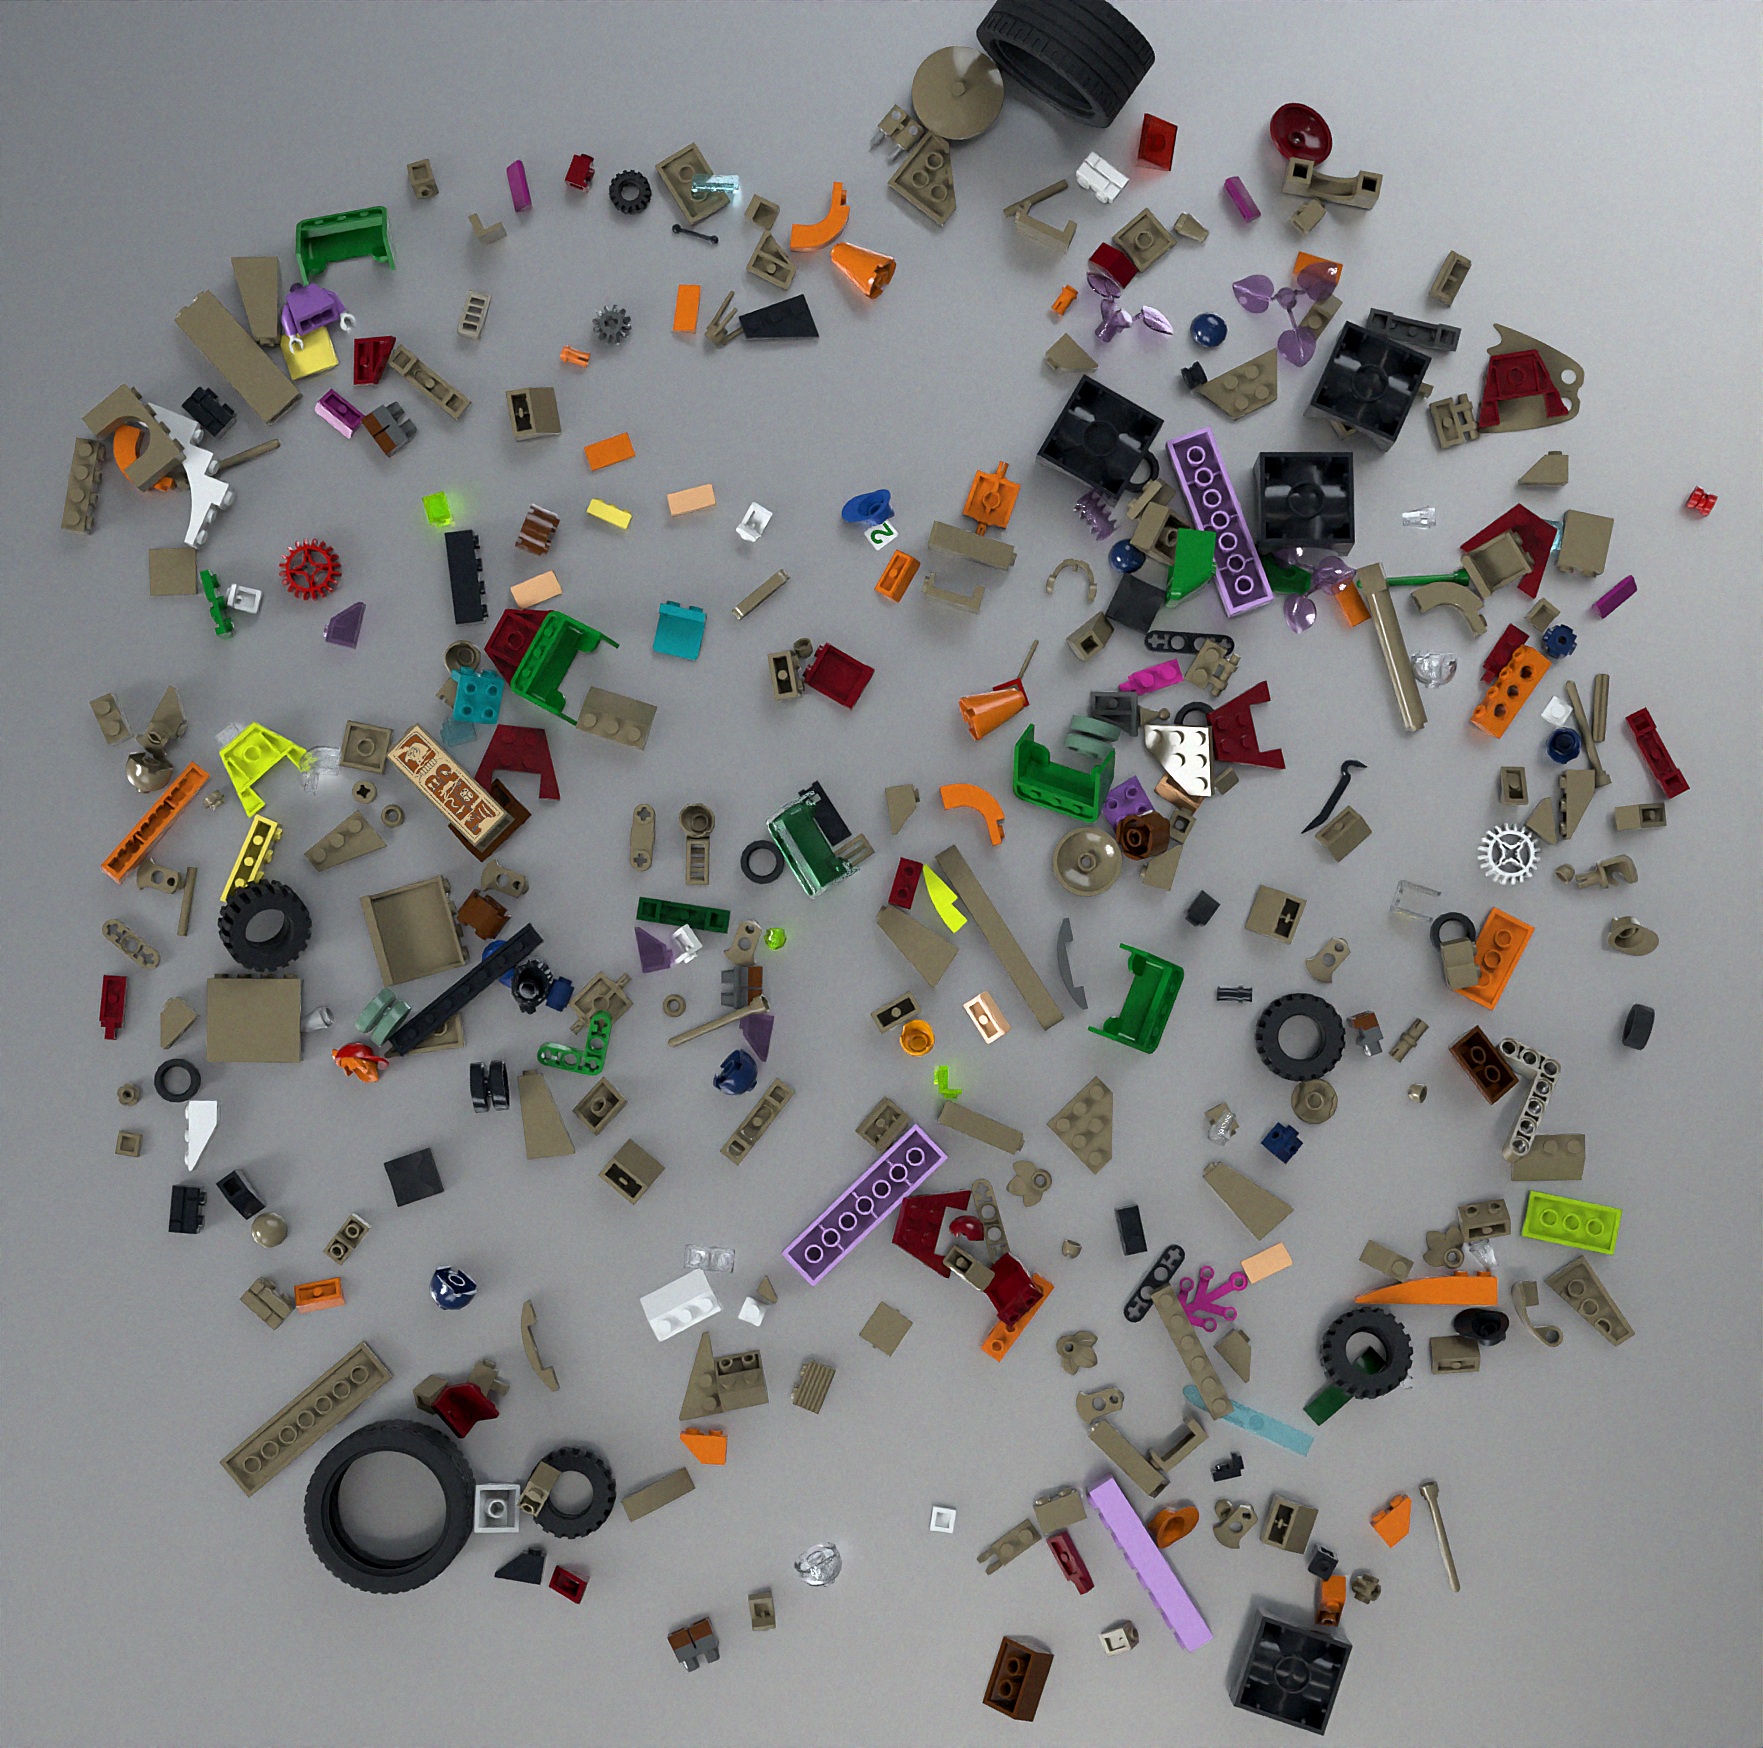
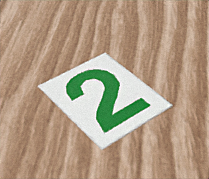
M888 519L878 526H872L863 533L876 551L899 535Z

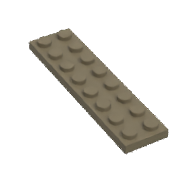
M362 1341L219 1463L249 1498L393 1376L366 1343Z

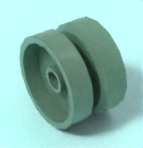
M1073 714L1070 727L1082 735L1067 734L1064 747L1088 757L1105 760L1110 751H1115V748L1103 742V740L1109 742L1118 741L1121 728L1093 718Z
M387 987L366 1006L354 1025L363 1034L370 1032L375 1027L371 1034V1040L379 1047L383 1046L388 1041V1038L397 1031L412 1010V1007L403 1000L398 1001L391 1008L396 995Z

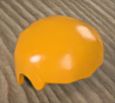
M913 1019L903 1025L900 1043L903 1050L909 1055L922 1057L934 1047L935 1034L928 1023L923 1020Z

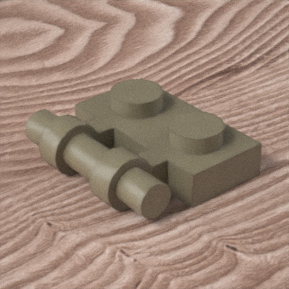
M1467 393L1458 396L1460 404L1456 406L1452 397L1429 404L1442 449L1464 443L1463 433L1469 432L1471 440L1480 438L1477 430L1479 428L1478 422L1474 420L1471 410L1473 405L1471 401L1469 402ZM1463 412L1466 424L1460 425L1457 413Z
M1206 638L1187 670L1184 679L1204 690L1209 682L1214 684L1211 694L1218 697L1221 691L1225 690L1228 686L1227 681L1231 674L1235 673L1239 666L1237 664L1241 656L1233 653L1230 660L1225 658L1224 655L1227 652V648ZM1219 664L1225 667L1220 677L1214 675Z

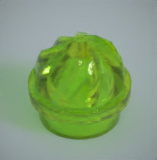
M766 929V935H764L765 943L772 950L781 949L787 940L785 929Z

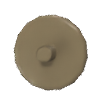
M1138 705V725L1140 728L1157 718L1165 721L1170 717V711L1167 708H1162L1158 712Z

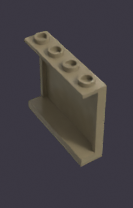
M442 875L371 896L360 897L384 987L394 986L468 965L467 959H470L467 946H462L460 937L464 936L460 923L456 924L454 917L457 914V909L454 901L450 902L448 893L451 892L448 879H444Z
M214 974V978H207L206 1062H303V1053H301V996L304 979H298V974H284V979H274L275 974H260V979H251V974H237V978H228V974Z

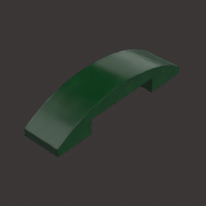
M639 897L636 920L680 927L688 924L693 929L727 934L731 911Z
M1369 1346L1353 1361L1352 1366L1363 1374L1372 1375L1378 1373L1386 1362ZM1332 1382L1321 1394L1319 1393L1303 1410L1320 1426L1352 1399L1354 1395L1347 1396L1342 1394L1344 1390L1341 1388L1336 1389L1332 1385L1334 1382Z

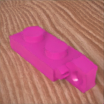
M1174 659L1133 673L1128 676L1129 682L1120 684L1118 688L1119 691H1138V695L1141 696L1182 682L1184 679L1178 661Z

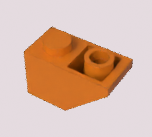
M686 1428V1431H681L680 1440L701 1464L725 1465L728 1434H723V1430L710 1429L709 1433H700L698 1428Z
M1399 1494L1390 1502L1391 1506L1385 1511L1383 1509L1378 1511L1372 1517L1373 1521L1370 1523L1390 1548L1409 1534L1412 1500L1406 1494L1403 1496Z
M1331 1575L1328 1581L1321 1578L1318 1589L1315 1624L1326 1627H1338L1346 1600L1345 1576Z

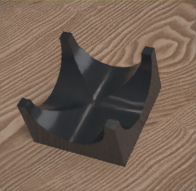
M1346 321L1336 338L1330 358L1303 416L1310 419H1329L1349 426L1374 440L1380 450L1388 452L1397 440L1432 358Z
M1084 374L1038 451L1035 463L1042 467L1047 466L1072 477L1097 493L1106 501L1107 505L1115 508L1149 447L1161 430L1164 420Z
M1259 452L1253 466V473L1256 475L1258 485V532L1255 545L1258 556H1265L1270 552L1289 548H1321L1332 550L1338 553V556H1348L1355 544L1353 452Z
M1257 1607L1254 1632L1248 1655L1238 1681L1234 1687H1231L1229 1693L1232 1704L1235 1707L1324 1736L1353 1645L1345 1635L1339 1633L1333 1635L1315 1631L1282 1619L1264 1608Z

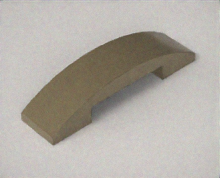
M401 344L389 357L387 363L456 420L472 403Z
M776 1078L720 1152L736 1165H739L795 1091Z
M528 1300L523 1305L521 1316V1333L525 1352L536 1374L554 1392L559 1390L560 1386L553 1366L543 1367L530 1325L536 1324L538 1320L532 1302Z

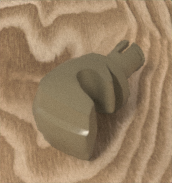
M1623 854L1601 860L1596 863L1595 870L1575 875L1576 882L1586 879V881L1577 884L1579 890L1595 884L1602 885L1603 889L1608 888V883L1615 887L1618 886V882L1612 877L1613 872L1621 874L1628 883L1637 882L1638 874L1633 860Z

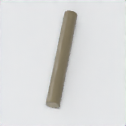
M1063 179L1003 209L1006 218L1016 214L1020 204L1025 206L1027 200L1031 202L1032 206L1068 188V184Z
M187 867L177 932L178 936H187L197 868Z

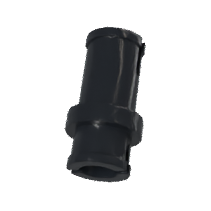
M1238 985V987L1218 986L1217 1001H1238L1243 1004V1001L1252 1002V987L1243 988V985Z

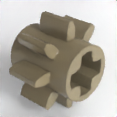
M1364 1573L1363 1577L1358 1576L1352 1584V1591L1356 1593L1354 1598L1366 1604H1369L1370 1600H1377L1381 1594V1586L1377 1584L1379 1579L1367 1573Z

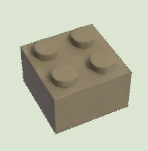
M1149 501L1130 544L1155 561L1174 567L1178 528L1193 530L1195 525L1171 508Z

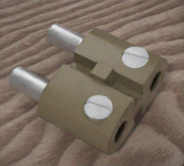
M895 104L878 124L880 130L871 142L877 146L886 135H889L898 144L888 155L890 159L895 161L903 150L908 152L926 130Z

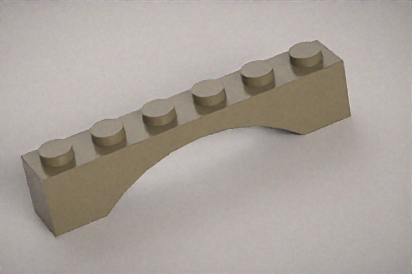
M1168 1282L1148 1292L1213 1420L1215 1421L1235 1411L1171 1284Z

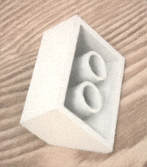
M702 1266L640 1298L647 1319L659 1342L721 1311L723 1308Z

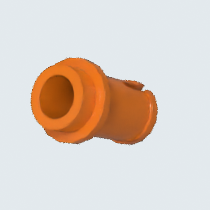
M1066 285L1065 288L1062 287V293L1051 306L1054 311L1059 312L1062 316L1073 299H1077L1078 291L1069 285Z
M568 345V347L563 346L560 359L564 360V363L568 361L585 368L587 367L588 361L582 360L579 357L588 360L590 353L573 349L571 345Z

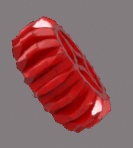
M303 539L304 546H301L296 541L295 546L297 549L294 550L288 547L287 550L291 553L290 556L282 555V558L287 560V562L279 563L281 568L286 569V571L279 572V576L287 577L282 581V584L284 586L290 584L287 591L289 593L295 591L294 596L296 598H299L303 593V600L308 601L310 594L314 601L318 600L317 593L322 598H326L324 590L327 589L332 593L334 590L330 587L331 583L339 585L334 576H342L341 572L335 571V569L342 567L341 563H334V561L338 560L339 555H331L334 551L331 546L325 550L326 542L324 541L319 546L317 539H313L311 545L308 539ZM311 552L323 554L327 564L315 563ZM304 554L303 563L293 569L297 558ZM310 564L315 568V572L312 571L313 574L311 576L305 572ZM328 571L325 580L317 586L318 576ZM293 576H305L310 588L299 586Z

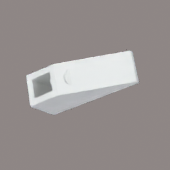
M190 1100L189 1105H186L185 1117L189 1119V1128L185 1130V1141L189 1142V1151L185 1152V1165H188V1171L197 1169L221 1124V1100Z

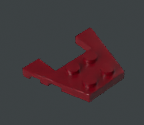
M1537 349L1489 357L1478 429L1500 425L1497 401L1543 395L1547 418L1567 416L1569 414Z
M1518 503L1475 536L1464 542L1460 548L1465 552H1469L1510 528L1513 533L1517 532L1523 541L1521 547L1524 552H1529L1535 561L1533 572L1526 573L1517 588L1535 599L1557 529Z
M1267 680L1259 682L1254 687L1206 714L1207 724L1212 726L1213 752L1216 761L1254 765L1261 768L1267 767L1274 770L1286 769L1281 748L1264 752L1259 751L1250 705L1271 701Z
M498 724L474 779L490 794L493 770L541 775L539 799L559 801L560 793L545 729Z
M959 1189V1191H944L938 1194L903 1197L892 1243L921 1261L940 1276L949 1279L951 1269L943 1264L946 1256L934 1253L946 1207L967 1211L972 1191Z

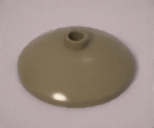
M1080 827L1068 832L1057 843L1052 859L1053 871L1059 883L1069 892L1079 896H1096L1107 891L1117 881L1122 868L1121 851L1116 841L1105 831L1094 827ZM1089 858L1091 861L1090 866L1085 867L1082 864V860Z

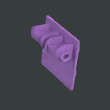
M1136 775L1108 792L1102 809L1115 834L1118 823L1126 816L1144 810L1155 811Z

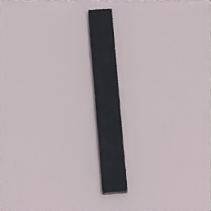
M528 923L390 1036L388 1040L399 1055L404 1057L543 944L545 939L532 923Z

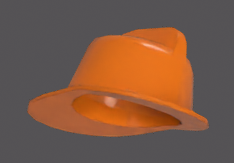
M1186 1507L1177 1512L1163 1509L1148 1523L1147 1527L1156 1537L1157 1546L1161 1549L1167 1548L1172 1543L1185 1537L1195 1528L1199 1520V1512L1195 1507Z

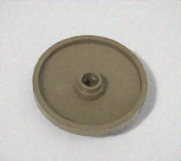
M950 46L934 52L922 62L913 79L912 102L918 118L931 132L947 139L962 140L983 133L995 122L1003 105L1004 84L998 68L989 57L970 47Z

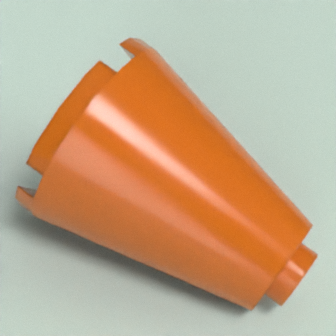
M844 241L840 244H835L830 253L832 262L870 299H875L881 295L884 290L880 288L884 282L889 284L896 269V262H894L895 259Z
M1011 688L963 696L960 698L959 707L964 722H968L971 727L968 729L974 740L978 741L1024 709L1023 704L1026 701L1021 691Z

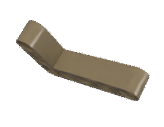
M1505 1037L1495 1046L1496 1050L1512 1071L1530 1079L1502 1149V1155L1506 1161L1517 1163L1530 1150L1560 1076L1561 1065L1554 1058L1514 1038ZM1502 1048L1507 1049L1509 1054L1505 1053ZM1523 1058L1527 1059V1060L1529 1061L1530 1065L1527 1064V1063H1525V1061L1523 1060ZM1544 1068L1549 1070L1551 1075L1547 1074ZM1536 1088H1539L1543 1094H1540ZM1528 1107L1532 1108L1535 1111V1114L1530 1112ZM1520 1126H1521V1127H1524V1128L1526 1129L1527 1133H1524V1132L1521 1130ZM1512 1146H1515L1519 1153L1515 1152Z

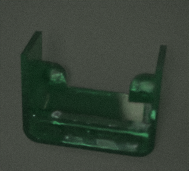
M813 789L782 806L766 820L770 834L804 891L811 899L821 896L861 870L859 866L853 869L847 859L842 857L836 858L814 821L817 807L813 800L809 799L815 794Z

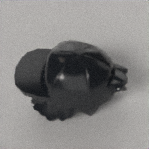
M528 955L514 966L513 977H511V995L519 1005L520 1011L522 1013L526 1011L529 1015L536 1012V1007L546 999L547 992L551 989V979L553 977L544 959L536 955Z

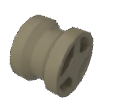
M361 780L353 786L352 795L357 802L370 804L377 797V788L373 783Z

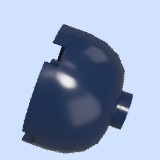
M743 1049L740 1051L735 1050L721 1064L720 1067L724 1069L720 1075L716 1073L713 1080L714 1087L721 1092L732 1096L742 1095L746 1091H752L756 1086L758 1068L755 1060Z
M440 1266L435 1270L430 1281V1294L439 1308L443 1310H460L467 1306L477 1293V1290H475L476 1282L461 1270H458L457 1274L450 1270L451 1266Z

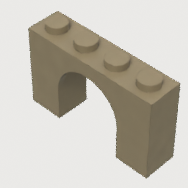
M1291 157L1285 170L1281 192L1372 209L1378 200L1383 178L1382 174L1361 170L1353 178L1328 176L1313 170L1314 161Z
M124 383L81 419L101 441L127 422L139 421L147 425L150 432V443L147 450L123 470L136 487L145 493L187 457L182 452L185 448L178 439L172 440L168 435L171 431L163 421L158 423L154 418L157 413L149 404L144 405L140 399L143 396L134 386L130 388Z

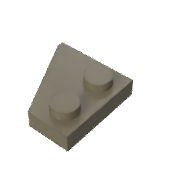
M765 229L746 267V271L788 290L797 272V268L772 237L771 233Z

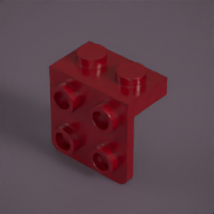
M472 1382L445 1386L430 1406L458 1439L465 1438L477 1421L496 1419L500 1414L495 1404L484 1396L477 1384Z

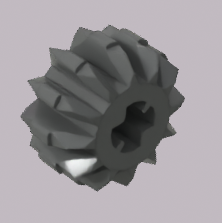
M605 305L604 314L599 310L596 312L600 319L594 318L592 320L593 324L598 325L593 328L594 333H600L598 336L600 341L607 336V344H611L612 338H615L616 343L619 344L620 335L625 339L628 337L624 330L630 331L632 329L631 325L626 324L631 321L630 316H624L626 313L624 308L617 313V305H613L612 311H609L608 306ZM613 320L614 323H618L615 324L616 328L611 329L610 326H606L609 325L608 321Z

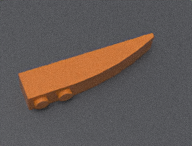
M192 761L101 864L102 871L121 886L179 818L209 779L210 775Z
M1454 1271V1275L1420 1277L1405 1280L1404 1283L1399 1281L1378 1287L1355 1296L1354 1302L1377 1304L1497 1305V1277L1491 1275V1271H1477V1275H1468V1271Z

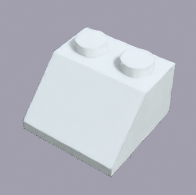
M513 1483L474 1485L473 1533L519 1532L520 1508L516 1505L520 1499V1485Z

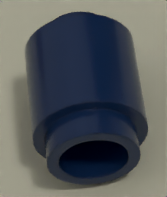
M561 976L558 980L553 979L551 989L546 996L547 1001L545 1005L560 1012L563 1011L564 1007L567 1008L575 987L571 986L573 981Z

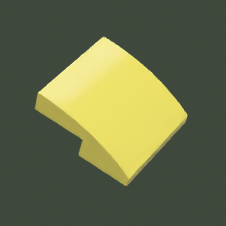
M326 325L302 336H299L298 333L296 334L297 338L303 342V351L299 343H294L292 345L294 353H292L289 347L290 337H287L286 334L281 336L280 346L292 381H298L311 374L321 373L339 365Z

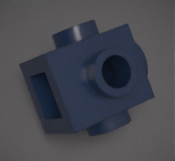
M1556 625L1552 629L1548 628L1542 638L1544 643L1541 648L1546 650L1547 655L1555 659H1562L1567 654L1571 656L1577 646V643L1574 642L1577 635L1573 634L1574 630L1566 625ZM1559 637L1565 640L1564 645L1559 644Z
M1278 1122L1261 1144L1284 1164H1287L1292 1156L1297 1153L1303 1142L1297 1137L1299 1132L1289 1124L1287 1127H1284Z

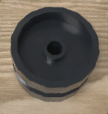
M504 1059L490 1062L489 1075L484 1062L470 1063V1092L475 1113L488 1112L491 1107V1099L496 1111L509 1110V1082Z

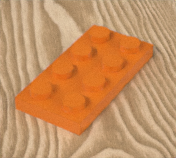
M1492 907L1475 940L1477 956H1474V963L1479 965L1481 971L1478 985L1453 991L1493 1011L1535 928Z

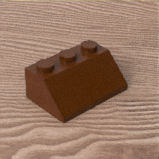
M498 778L491 783L490 795L515 820L483 852L474 847L452 823L448 825L449 829L481 863L491 856L532 815Z
M1478 1025L1461 1034L1448 1045L1449 1051L1490 1106L1519 1082V1079Z
M1004 1636L982 1703L1014 1720L1033 1722L1054 1654L1037 1646Z

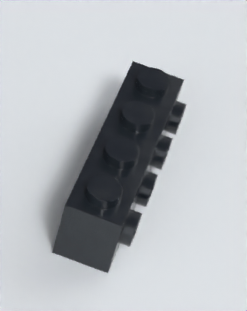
M472 529L445 533L455 623L458 627L486 624L485 618L489 617L487 603L483 604L482 595L486 594L485 581L480 580V572H483L482 558H478L477 549L481 548L479 535H475Z

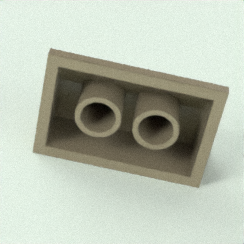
M591 686L583 703L576 729L644 751L657 706Z
M1536 1134L1529 1152L1519 1162L1511 1163V1181L1582 1180L1585 1163V1134ZM1512 1146L1513 1150L1519 1153V1150L1515 1146Z

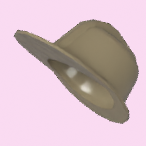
M1633 916L1613 917L1608 943L1611 947L1627 954L1643 956L1656 949L1659 944V938L1655 932L1642 926L1639 920Z

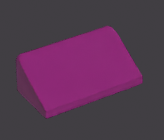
M516 160L507 167L506 171L515 211L522 212L531 210L533 206L522 161Z
M1238 176L1226 179L1224 187L1245 222L1250 223L1260 217L1261 212Z
M330 389L317 401L314 409L318 415L348 439L363 424L360 419L365 417V415L333 389Z
M1632 575L1625 577L1592 605V608L1602 619L1607 617L1637 591L1634 577Z

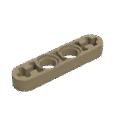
M978 1179L972 1185V1194L979 1219L983 1223L984 1237L990 1259L995 1264L998 1261L994 1259V1256L997 1255L996 1247L991 1249L990 1245H998L1004 1241L1005 1246H1000L1002 1253L1010 1252L992 1185L986 1179ZM979 1183L989 1187V1190L985 1191L986 1197L992 1196L993 1201H985L980 1205L978 1204V1200H982L981 1194L975 1192V1189L979 1188ZM991 1205L994 1207L995 1214L992 1218L983 1217L981 1211L984 1206ZM996 1227L1001 1231L999 1240L993 1241L989 1239L988 1231L991 1228Z

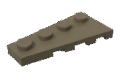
M1583 1255L1544 1280L1549 1287L1614 1346L1617 1347L1635 1335V1332Z

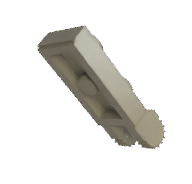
M1026 1519L990 1545L991 1548L981 1554L977 1561L982 1563L994 1553L997 1555L999 1560L988 1566L985 1571L990 1575L1002 1565L1005 1566L1042 1539V1537L1029 1519Z

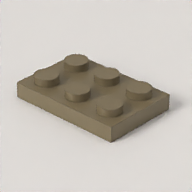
M695 142L655 165V168L691 226L730 203L728 196Z

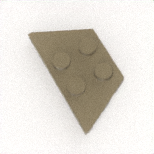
M1276 348L1196 387V391L1212 401L1215 406L1224 410L1234 420L1277 400Z

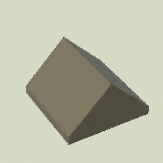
M602 1077L572 1111L597 1136L630 1100L605 1077Z

